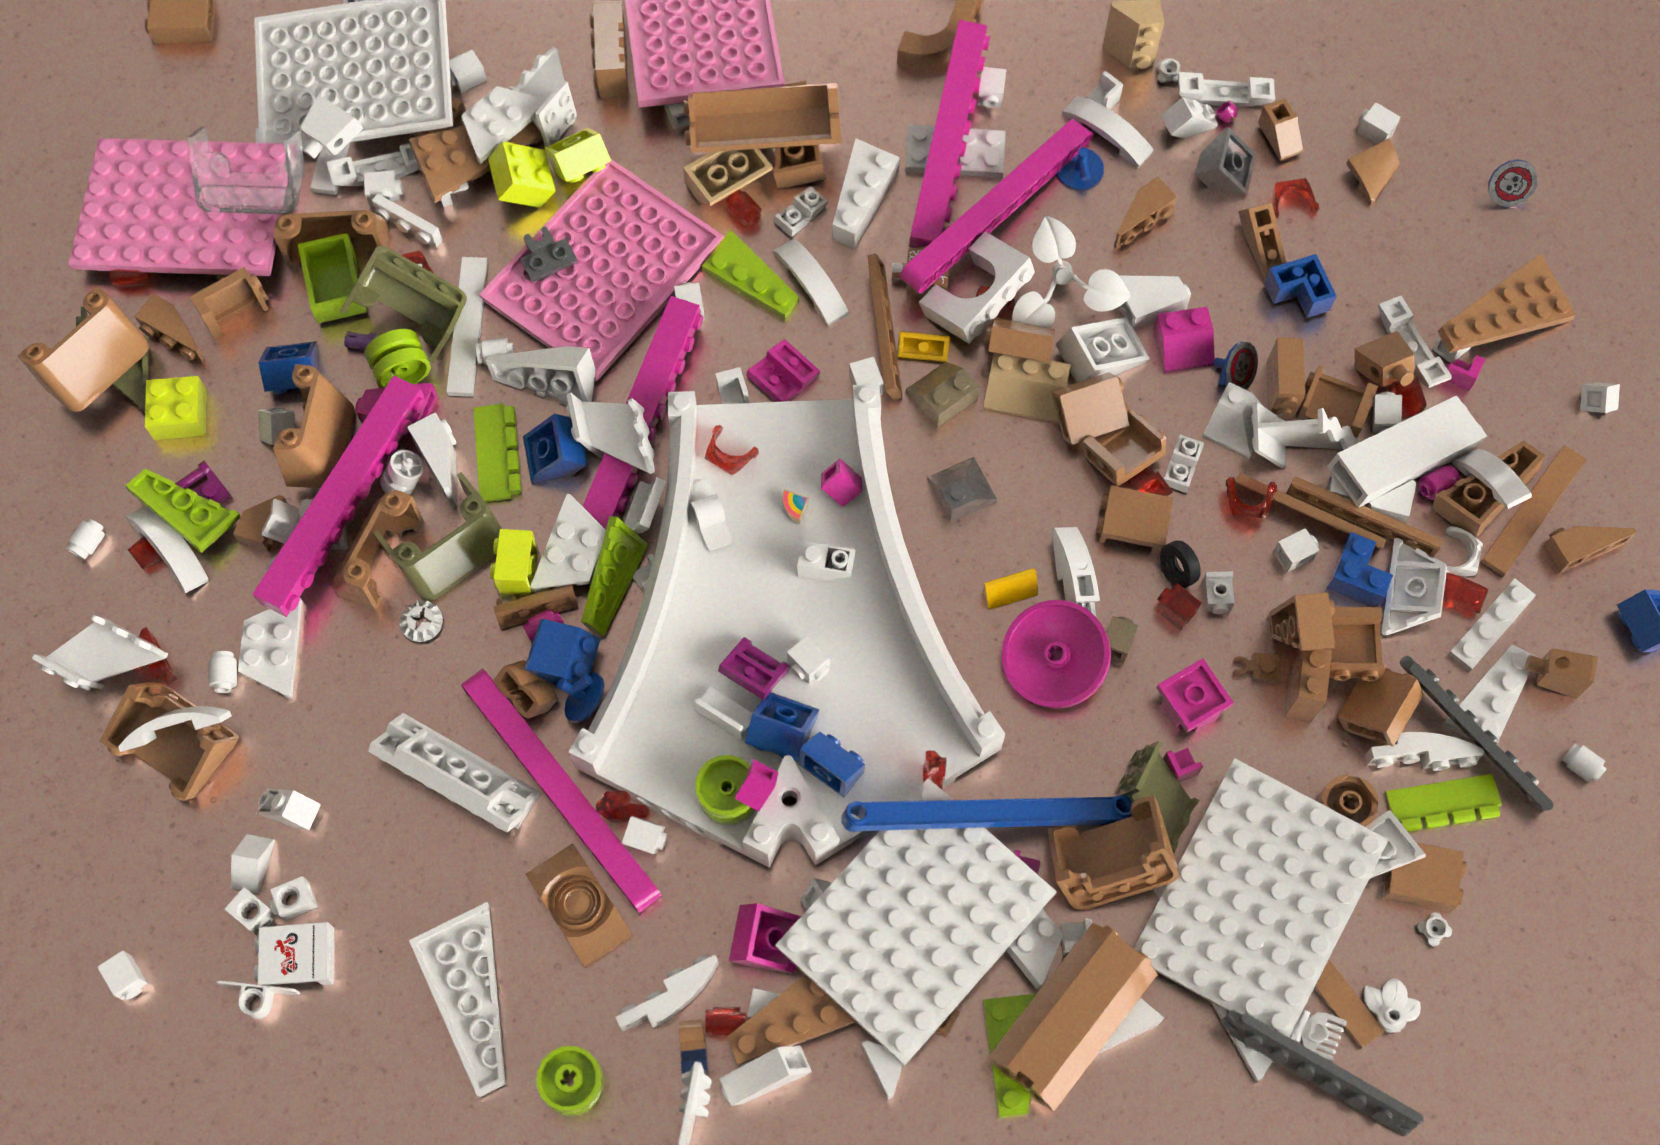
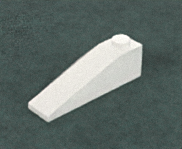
M564 346L488 356L486 358L490 374L495 381L518 389L526 387L535 390L537 395L543 398L546 395L559 399L560 404L566 406L568 405L566 396L568 393H572L583 402H592L596 368L589 348Z

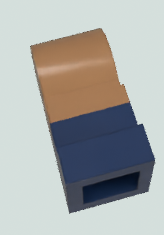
M702 1019L679 1022L681 1074L691 1071L695 1062L702 1064L705 1075L709 1074Z

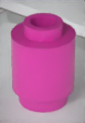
M1441 466L1420 478L1419 490L1423 496L1435 500L1438 493L1453 487L1460 480V475L1453 466Z
M549 608L527 619L528 622L522 626L531 643H533L540 619L564 624L558 611L552 612Z

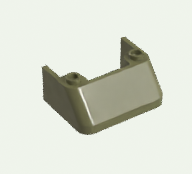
M378 246L375 248L350 292L341 312L345 314L352 301L364 307L373 306L376 300L422 325L420 329L421 337L427 344L435 346L429 359L430 362L434 363L451 336L467 301V297L461 289L388 247Z
M462 472L458 473L457 476L464 493L468 496L460 505L461 515L466 522L430 548L422 552L415 543L404 542L392 549L378 530L373 533L381 549L416 594L424 601L428 600L431 602L437 600L497 556L493 550L494 539L499 538V532L502 527L484 499Z

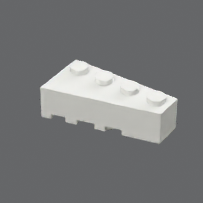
M857 138L855 139L833 221L834 241L855 250L899 174L900 157Z

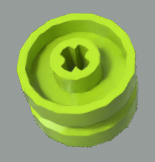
M410 329L391 330L381 334L367 345L364 352L379 388H385L393 375L411 384H417L429 374L431 369L425 351L422 350L423 347L417 333Z
M720 755L708 760L698 772L695 780V793L704 813L714 822L723 825L739 824L747 820L756 811L735 799L737 791L746 779L748 767L750 766L742 758L733 755Z
M562 1046L552 1050L542 1060L537 1070L536 1085L540 1097L554 1111L565 1116H578L590 1111L599 1102L604 1092L605 1077L601 1066L587 1050L578 1046ZM570 1077H574L573 1081L575 1084L572 1086L567 1084V1080Z

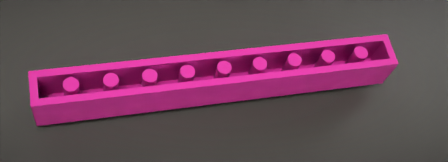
M959 20L908 247H927L945 231L943 229L944 222H950L952 208L948 207L949 200L954 201L957 186L953 185L954 178L959 179L962 164L958 163L959 156L964 157L967 142L962 141L963 136H969L972 121L967 120L968 114H973L976 99H972L973 92L978 93L981 78L977 77L978 71L983 72L986 57L981 55L983 50H988L990 36L986 35L988 25Z
M673 296L669 298L625 403L629 404L628 400L633 398L644 408L643 418L649 428L648 440L653 443L657 434L656 424L665 415V403L668 398V392L675 391L676 383L674 381L677 374L681 375L685 366V360L683 359L686 352L692 350L694 344L693 335L695 330L701 328L703 322L700 305ZM604 453L583 504V507L605 530L610 516L618 517L620 512L626 510L629 500L627 497L630 488L634 489L638 480V474H636L638 468Z
M393 375L252 595L259 604L285 617L289 615L290 611H294L297 608L304 589L309 588L312 584L318 567L326 562L332 545L340 540L346 523L354 518L360 501L368 496L374 479L382 474L388 457L396 452L399 440L408 433L407 427L412 425L411 421L415 415L419 414L424 408L425 397L420 387Z

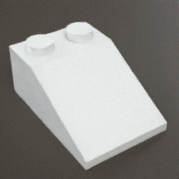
M1127 317L1071 327L1056 343L1065 363L1071 364L1070 372L1076 383L1108 372L1117 375L1150 360Z
M435 412L407 428L422 459L452 510L457 508V460L453 445L457 443L446 419L440 421Z

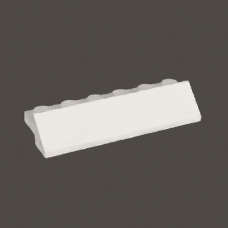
M405 713L392 720L388 724L386 732L372 741L368 752L374 754L380 760L391 764L401 770L402 773L415 778L426 787L437 791L450 801L456 802L472 814L485 819L496 828L505 832H509L513 827L519 828L540 795V792Z

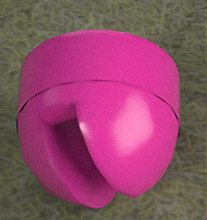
M1229 100L1217 109L1216 115L1224 122H1232L1231 117H1237L1238 109Z

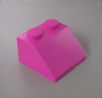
M1208 307L1157 315L1153 330L1164 373L1214 365V330Z
M758 903L740 905L729 961L752 968L794 973L796 965L780 952L775 945L801 916Z

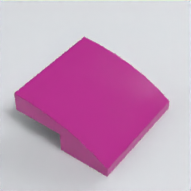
M784 339L769 349L764 359L747 370L746 376L774 402L792 401L806 389L820 374V370Z

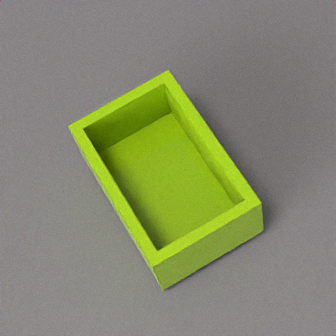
M348 233L298 244L309 304L317 323L366 313L367 307L360 306L355 301L351 302L345 314L341 312L344 303L360 276L354 247Z

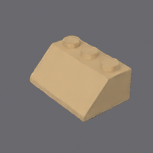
M1127 0L1111 2L1102 43L1103 51L1129 68L1154 66L1164 26L1161 1Z
M759 149L713 151L683 167L686 186L699 202L710 206L773 170L772 165Z
M994 352L983 409L1059 423L1051 391L1067 386L1071 364L1055 361L1044 362Z

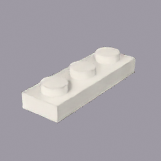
M378 193L371 200L375 213L384 217L386 221L389 220L394 223L402 232H410L423 244L427 245L429 243L436 248L442 242L439 229L433 224Z

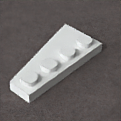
M1388 810L1366 826V828L1389 839L1370 878L1426 857L1423 850L1391 810Z

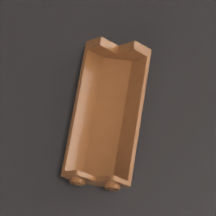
M837 83L688 93V100H684V114L689 115L690 118L689 130H685L686 146L691 145V153L841 143Z
M1092 923L988 1058L1002 1074L1020 1083L1035 1101L1055 1111L1158 975L1150 965L1152 963L1151 959L1144 953L1136 951L1122 940L1113 928L1107 925L1101 927Z

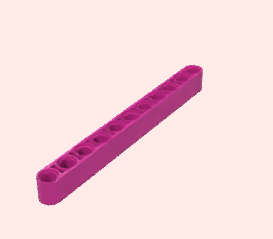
M1074 119L1067 122L908 262L901 271L900 278L918 293L924 292L967 254L969 248L984 232L990 233L1069 163L1078 154L1081 147L1088 145L1093 133Z
M482 668L464 681L461 686L636 911L640 914L658 900L662 895L507 697L500 692L488 673Z

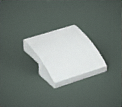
M656 477L651 484L639 481L634 487L622 522L636 534L643 533L650 528L666 483L665 480Z

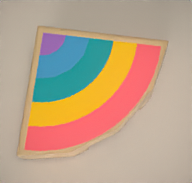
M784 489L782 496L784 510L791 520L800 524L809 498Z

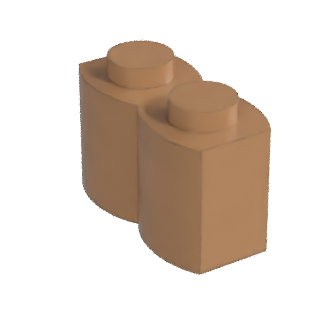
M525 660L503 666L494 678L495 684L503 695L512 700L513 705L521 715L531 718L548 712L558 699L555 690L549 683L540 679V677L524 670Z

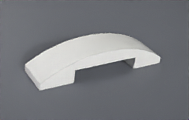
M1178 73L1179 95L1192 101L1196 100L1201 104L1220 107L1226 101L1231 100L1236 107H1249L1271 103L1275 100L1274 79L1250 77L1248 82L1205 80L1203 79V73Z
M1076 96L1062 111V114L1068 119H1074L1081 125H1087L1120 149L1119 155L1137 168L1154 151L1146 139L1126 120L1091 99Z
M410 143L400 145V152L352 162L351 156L326 162L332 184L338 186L364 185V173L394 170L396 178H400L420 169Z
M794 238L773 250V253L784 268L792 272L812 299L815 310L827 326L849 314L844 301L827 274L800 242Z
M1398 296L1380 303L1378 309L1387 333L1390 334L1398 331L1414 353V376L1427 388L1450 380L1452 376L1440 356L1434 358L1411 321L1414 315L1403 297Z
M1476 449L1452 461L1453 466L1464 475L1473 474L1491 488L1493 497L1507 509L1532 497L1531 492L1516 473L1501 459L1486 450Z
M142 507L126 515L127 521L140 537L145 536L170 568V575L184 593L209 581L200 562L183 537L148 507Z
M194 706L173 710L137 728L123 740L118 748L122 752L146 745L157 738L154 730L191 719L195 730L221 723L231 717V713L222 708Z

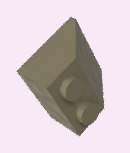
M944 362L909 386L906 392L938 428L977 401L979 385L964 368Z

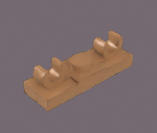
M572 585L557 589L548 587L549 591L533 593L518 600L513 594L511 595L512 601L504 604L498 598L494 611L500 629L528 622L527 619L549 608L552 612L558 611L559 613L579 608Z

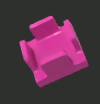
M1203 658L1162 681L1156 687L1163 697L1162 709L1173 725L1177 727L1181 724L1186 733L1192 729L1196 732L1212 723L1219 717L1220 713L1234 704Z

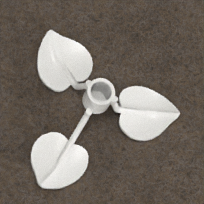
M1045 216L1034 235L1032 248L1035 256L1045 263L1057 260L1052 269L1054 280H1052V284L1044 299L1036 291L1027 292L1022 295L1014 307L1012 321L1050 328L1055 319V310L1047 302L1057 284L1067 285L1072 280L1082 288L1087 289L1084 294V302L1089 308L1096 311H1109L1121 306L1130 297V292L1121 277L1109 269H1100L1092 273L1089 277V285L1073 274L1071 264L1067 261H1062L1061 258H1069L1074 254L1076 248L1075 238L1068 227L1053 217Z

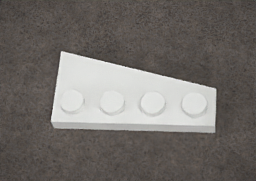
M1513 644L1459 704L1464 711L1468 709L1478 718L1479 722L1477 725L1484 732L1489 730L1498 740L1530 671L1525 670L1527 657L1529 654L1533 655ZM1449 717L1442 724L1469 738Z

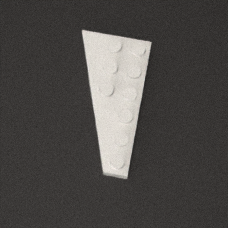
M486 902L409 940L476 1095L479 1098L506 1084L489 903Z

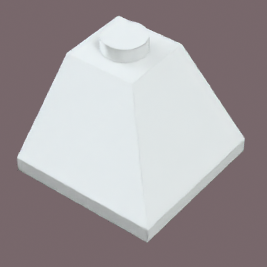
M1229 382L1202 437L1249 459L1254 450L1252 446L1254 430L1251 421L1253 403L1258 402L1261 404V402L1253 393Z

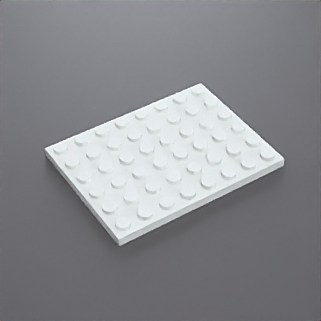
M363 0L254 18L259 143L264 141V126L273 125L274 131L266 132L267 143L292 144L295 150L303 149L310 139L301 131V125L318 94L355 117L363 127L350 142L453 127L445 0ZM284 123L285 129L277 130L276 125Z
M1234 758L1177 866L1179 872L1178 879L1168 884L1134 949L1144 953L1151 959L1152 963L1150 965L1156 972L1228 1012L1234 1010L1242 1015L1244 1013L1249 1014L1289 1037L1389 839Z
M929 778L908 799V801L953 800ZM985 828L880 830L779 940L775 947L905 1066L1057 891Z

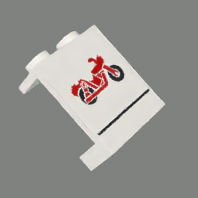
M324 922L259 927V936L255 937L254 942L255 952L258 954V965L254 967L255 982H258V985L271 986L318 981L321 985L334 984V927L331 924Z

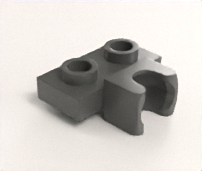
M546 226L541 228L543 239L540 241H534L529 234L524 236V242L530 254L520 258L531 283L578 263L567 239L564 238L554 243V239Z

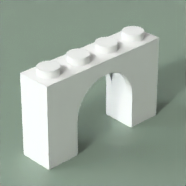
M984 232L969 248L975 265L995 276L994 283L990 289L978 297L964 299L954 296L935 284L919 301L925 317L967 343H970L981 334L983 328L990 320L998 315L1002 307L1014 298L1016 292L1025 283L1030 281L1035 273L1030 257L987 232Z

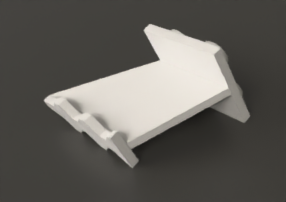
M555 47L547 51L545 55L538 54L531 71L524 70L519 84L516 87H509L510 90L546 99L536 111V118L533 120V123L542 134L545 147L558 141L566 129L578 117L568 82L564 79L559 53Z
M572 393L566 394L568 400L566 409L569 417L572 419L573 427L571 428V433L576 442H580L588 451H592L599 458H602L604 453L649 474L655 472L653 462L655 454L648 440L649 428L643 418L645 410L633 398L628 400L629 404L583 402Z
M1258 402L1253 403L1251 421L1254 430V438L1252 439L1254 451L1280 468L1286 467L1285 446L1345 450L1359 443L1348 425L1341 428L1338 419L1335 416L1328 419L1323 408L1318 409V419L1284 421Z
M93 615L91 620L95 621L57 650L47 657L34 654L32 659L41 664L39 667L41 670L52 675L58 674L62 676V681L75 688L79 686L90 691L91 687L103 689L104 684L99 682V680L166 659L168 653L112 623L108 619Z
M695 1062L691 1071L683 1073L681 1077V1082L688 1088L681 1089L680 1098L686 1103L680 1105L679 1112L685 1113L679 1145L690 1144L696 1115L708 1117L709 1113L703 1105L709 1104L710 1095L704 1090L710 1088L711 1079L703 1073L702 1064L699 1062Z

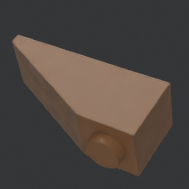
M1272 202L1238 211L1245 239L1264 281L1269 268L1287 263Z
M1574 526L1564 530L1562 527L1549 534L1550 539L1543 547L1561 573L1627 543L1637 532L1634 528Z

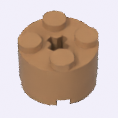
M1340 775L1332 779L1316 800L1364 827L1368 826L1375 819L1379 803L1374 787L1367 780L1349 775ZM1348 804L1351 808H1346L1344 805Z

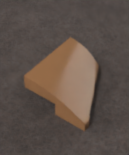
M1390 139L1349 158L1346 163L1360 182L1358 189L1370 205L1376 201L1377 196L1384 189L1390 177L1399 166L1398 155Z

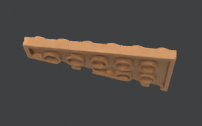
M531 121L512 137L508 143L528 146L531 143L536 144L543 140L540 130ZM464 126L410 138V147L434 204L440 201L442 196L451 191L453 193L457 191L460 185L469 180L474 181L491 171L488 158L481 164L478 162L475 150L471 145L468 132Z
M1539 254L1445 323L1437 332L1450 353L1569 322L1577 315L1542 254Z
M804 975L728 1035L727 1039L738 1066L755 1060L777 1047L793 1046L856 1023V1021L809 977Z

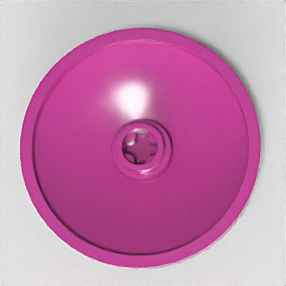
M1066 600L1043 601L1024 610L1011 623L1002 645V664L1009 683L1026 700L1045 708H1067L1088 699L1103 683L1111 660L1110 642L1103 625L1089 610L1079 604Z

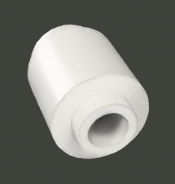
M507 338L482 340V343H476L478 364L484 363L485 366H488L486 362L488 356L514 353L513 343H508Z
M89 519L88 522L82 520L67 541L69 545L66 549L75 556L85 560L88 555L91 556L104 538L105 533L102 532L104 527L92 519Z
M229 651L214 652L208 661L209 687L217 693H228L237 686V660L234 658V654Z
M1576 743L1562 759L1563 762L1568 764L1566 766L1568 769L1588 783L1591 779L1597 782L1607 769L1603 766L1605 763L1604 759L1584 745L1581 747Z

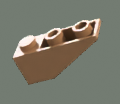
M1156 177L1138 190L1117 232L1114 242L1115 248L1123 243H1130L1138 233L1148 231L1154 226L1156 221L1161 218L1166 219L1174 212L1177 196L1159 177Z
M153 293L134 316L140 325L139 329L149 337L153 335L158 337L160 342L170 349L176 347L189 360L195 358L203 363L205 359L174 305Z

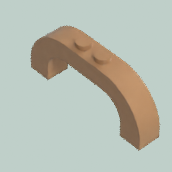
M956 0L947 26L936 34L919 35L904 31L897 51V64L919 69L932 68L948 62L951 57L959 20L976 23L974 16L976 13L980 14L983 0Z

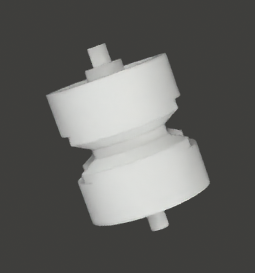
M400 450L395 452L380 479L384 492L397 490L411 495L424 471L422 459L412 451Z

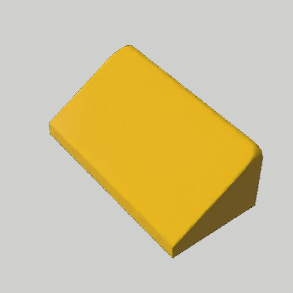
M900 331L897 357L947 362L950 336Z
M1035 568L985 582L982 593L987 607L994 609L1037 596L1038 583Z

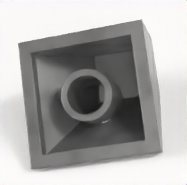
M1227 127L1200 153L1195 175L1208 188L1245 196L1248 193L1256 153L1232 129Z
M974 457L927 477L950 522L997 502L995 494Z

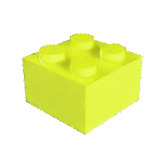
M585 128L544 148L555 175L566 182L570 181V183L584 178L583 174L591 170L592 172H598L606 167L605 164L611 161L600 133L590 128Z
M502 142L488 158L498 200L541 208L555 193L545 150Z
M199 376L146 380L145 428L154 440L206 436L207 389Z
M500 529L499 538L494 539L493 550L497 556L496 563L491 564L490 578L494 579V587L498 589L501 598L511 599L513 594L517 599L529 596L534 593L530 586L537 570L539 549L533 532L529 530Z

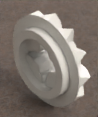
M416 600L415 603L406 605V609L400 614L399 625L403 634L408 639L424 642L434 638L439 633L443 625V616L437 605L435 606L428 600L426 602ZM424 613L425 619L429 622H422L417 628V623L412 618H420L421 614Z

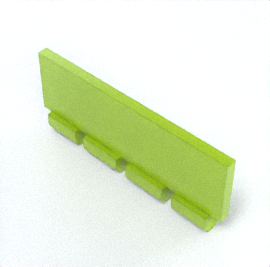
M504 403L474 407L479 494L486 503L512 499V495L521 493L520 474H517L520 471L518 451L514 450L518 448L516 427H511L516 425L515 407L505 406Z
M1492 774L1385 791L1389 810H1391L1407 832L1422 830L1421 819H1423L1426 829L1449 825L1448 815L1452 824L1475 821V810L1479 820L1500 817L1499 806L1502 805Z

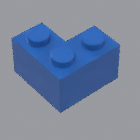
M1317 254L1269 268L1264 281L1273 304L1297 297L1307 318L1330 311L1337 297Z
M1351 532L1343 544L1326 589L1370 607H1379L1386 596L1393 575L1368 565L1376 542Z

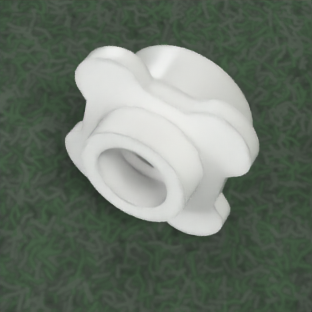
M1168 58L1156 64V69L1159 70L1157 78L1160 82L1164 83L1171 80L1178 82L1179 62Z
M1437 912L1431 913L1428 920L1419 922L1417 926L1418 931L1424 933L1428 938V944L1431 946L1439 945L1441 939L1450 937L1452 934V929L1448 926L1447 921ZM1436 927L1437 932H1434L1432 928Z

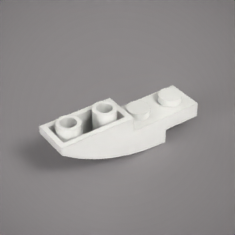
M1077 527L1052 528L1058 581H1063L1065 600L1083 606L1096 617L1095 602L1100 601L1094 567L1085 541Z
M1403 732L1394 747L1390 745L1371 747L1365 754L1367 765L1376 764L1378 768L1391 766L1396 761H1403L1404 764L1416 763L1421 758L1423 769L1433 767V771H1441L1455 764H1460V767L1473 766L1484 755V750L1470 742L1443 734Z
M708 954L703 955L693 961V966L685 970L680 967L667 974L668 978L663 980L667 988L666 992L656 991L646 997V1002L638 1006L634 1003L622 1008L619 1011L620 1015L615 1017L622 1032L648 1019L653 1029L684 1010L703 991L719 966L716 955L711 957Z

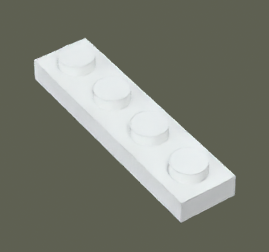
M1514 578L1448 656L1470 672L1534 599L1536 594Z

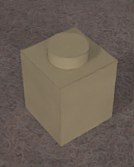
M1113 616L1107 630L1111 658L1122 662L1126 660L1138 625L1134 624L1129 618Z

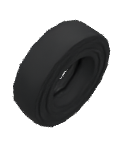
M1176 540L1168 543L1161 549V566L1172 584L1178 588H1187L1199 580L1201 575L1199 560L1188 544ZM1177 558L1180 560L1184 571L1180 568Z

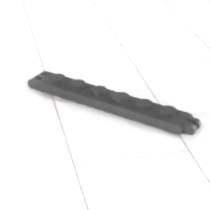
M1404 656L1400 660V666L1407 674L1417 678L1421 689L1477 746L1483 748L1484 754L1540 811H1548L1553 808V802L1537 786L1539 781L1529 771L1524 773L1517 766L1519 763L1518 759L1510 751L1504 752L1497 745L1499 740L1489 730L1484 732L1477 725L1479 722L1478 718L1470 710L1464 711L1457 704L1459 699L1449 689L1444 691L1439 686V678L1430 669L1425 671L1410 656Z
M1231 1010L1221 1020L1222 1026L1229 1030V1034L1246 1044L1249 1048L1255 1049L1275 1063L1281 1064L1299 1077L1307 1079L1325 1092L1333 1094L1351 1107L1364 1112L1377 1122L1390 1127L1404 1136L1408 1135L1424 1121L1423 1116L1419 1112L1249 1014L1244 1013L1242 1015Z

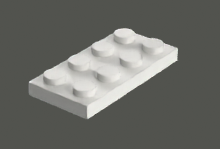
M908 125L905 172H925L935 126ZM970 129L969 136H963L962 142H967L964 157L959 156L958 163L962 164L960 175L1003 178L1006 131Z

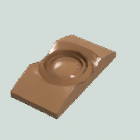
M573 843L525 874L585 968L633 936Z

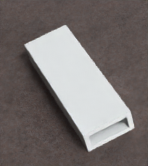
M1456 395L1337 453L1329 463L1328 468L1357 508L1405 483L1413 479L1415 480L1475 450L1487 435Z

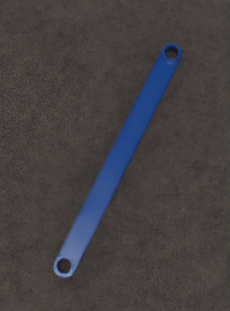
M1123 795L1117 797L896 802L855 801L846 806L842 813L841 823L849 832L1102 825L1131 817L1132 801ZM851 814L856 815L859 819L854 818Z

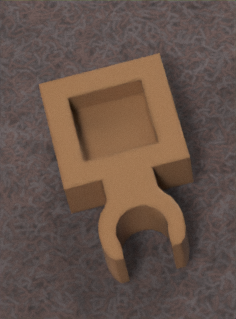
M1253 653L1251 660L1241 656L1235 657L1233 663H1240L1243 666L1242 670L1235 669L1233 671L1234 676L1240 677L1245 674H1252V682L1279 683L1281 681V654Z

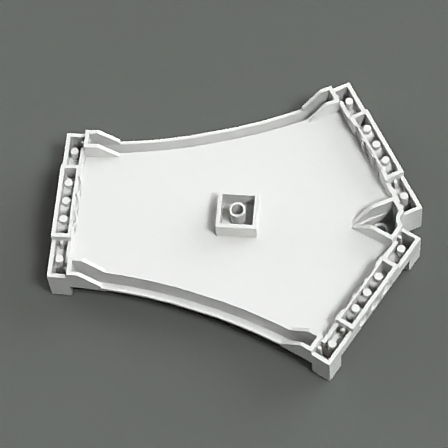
M879 384L853 385L852 399L696 405L695 391L668 392L670 440L666 496L656 552L641 608L626 651L607 695L604 697L589 730L587 731L582 728L569 750L574 767L614 787L623 792L624 796L720 845L722 843L767 867H770L780 846L789 840H795L803 845L816 866L857 839H863L874 832H849L841 823V817L847 805L855 801H908L928 778L940 789H943L953 783L955 778L1000 751L1005 737V732L991 711L984 714L954 664L928 609L912 566L898 522L886 468L880 420L881 400ZM839 458L862 477V492L845 506H841L821 489V473ZM703 480H708L714 494L718 495L723 507L725 521L733 538L732 544L714 551L708 550L690 506L693 484ZM784 489L809 498L800 524L791 520L784 510L782 504ZM802 540L856 549L851 577L829 581L798 577L797 563ZM806 635L830 657L829 672L821 680L817 681L815 679L810 684L804 678L802 680L797 678L791 670L792 665L787 661V652ZM743 637L751 640L752 645L777 661H784L791 666L786 676L773 688L772 693L820 709L808 741L819 732L826 736L830 734L839 740L840 746L846 751L852 750L862 757L865 764L864 773L844 798L799 765L800 758L798 761H794L793 757L789 755L781 758L775 753L757 750L752 745L745 743L747 733L740 740L695 712L694 701L696 698L702 699L710 686L752 713L762 701L753 693L718 672L719 665ZM720 755H733L742 758L749 765L755 759L779 772L776 787L761 810H756L747 820L739 824L723 825L711 820L704 813L695 793V780L699 770L708 760ZM792 796L797 799V803L794 806L788 807L782 803L783 799ZM851 814L854 818L859 819L856 815Z

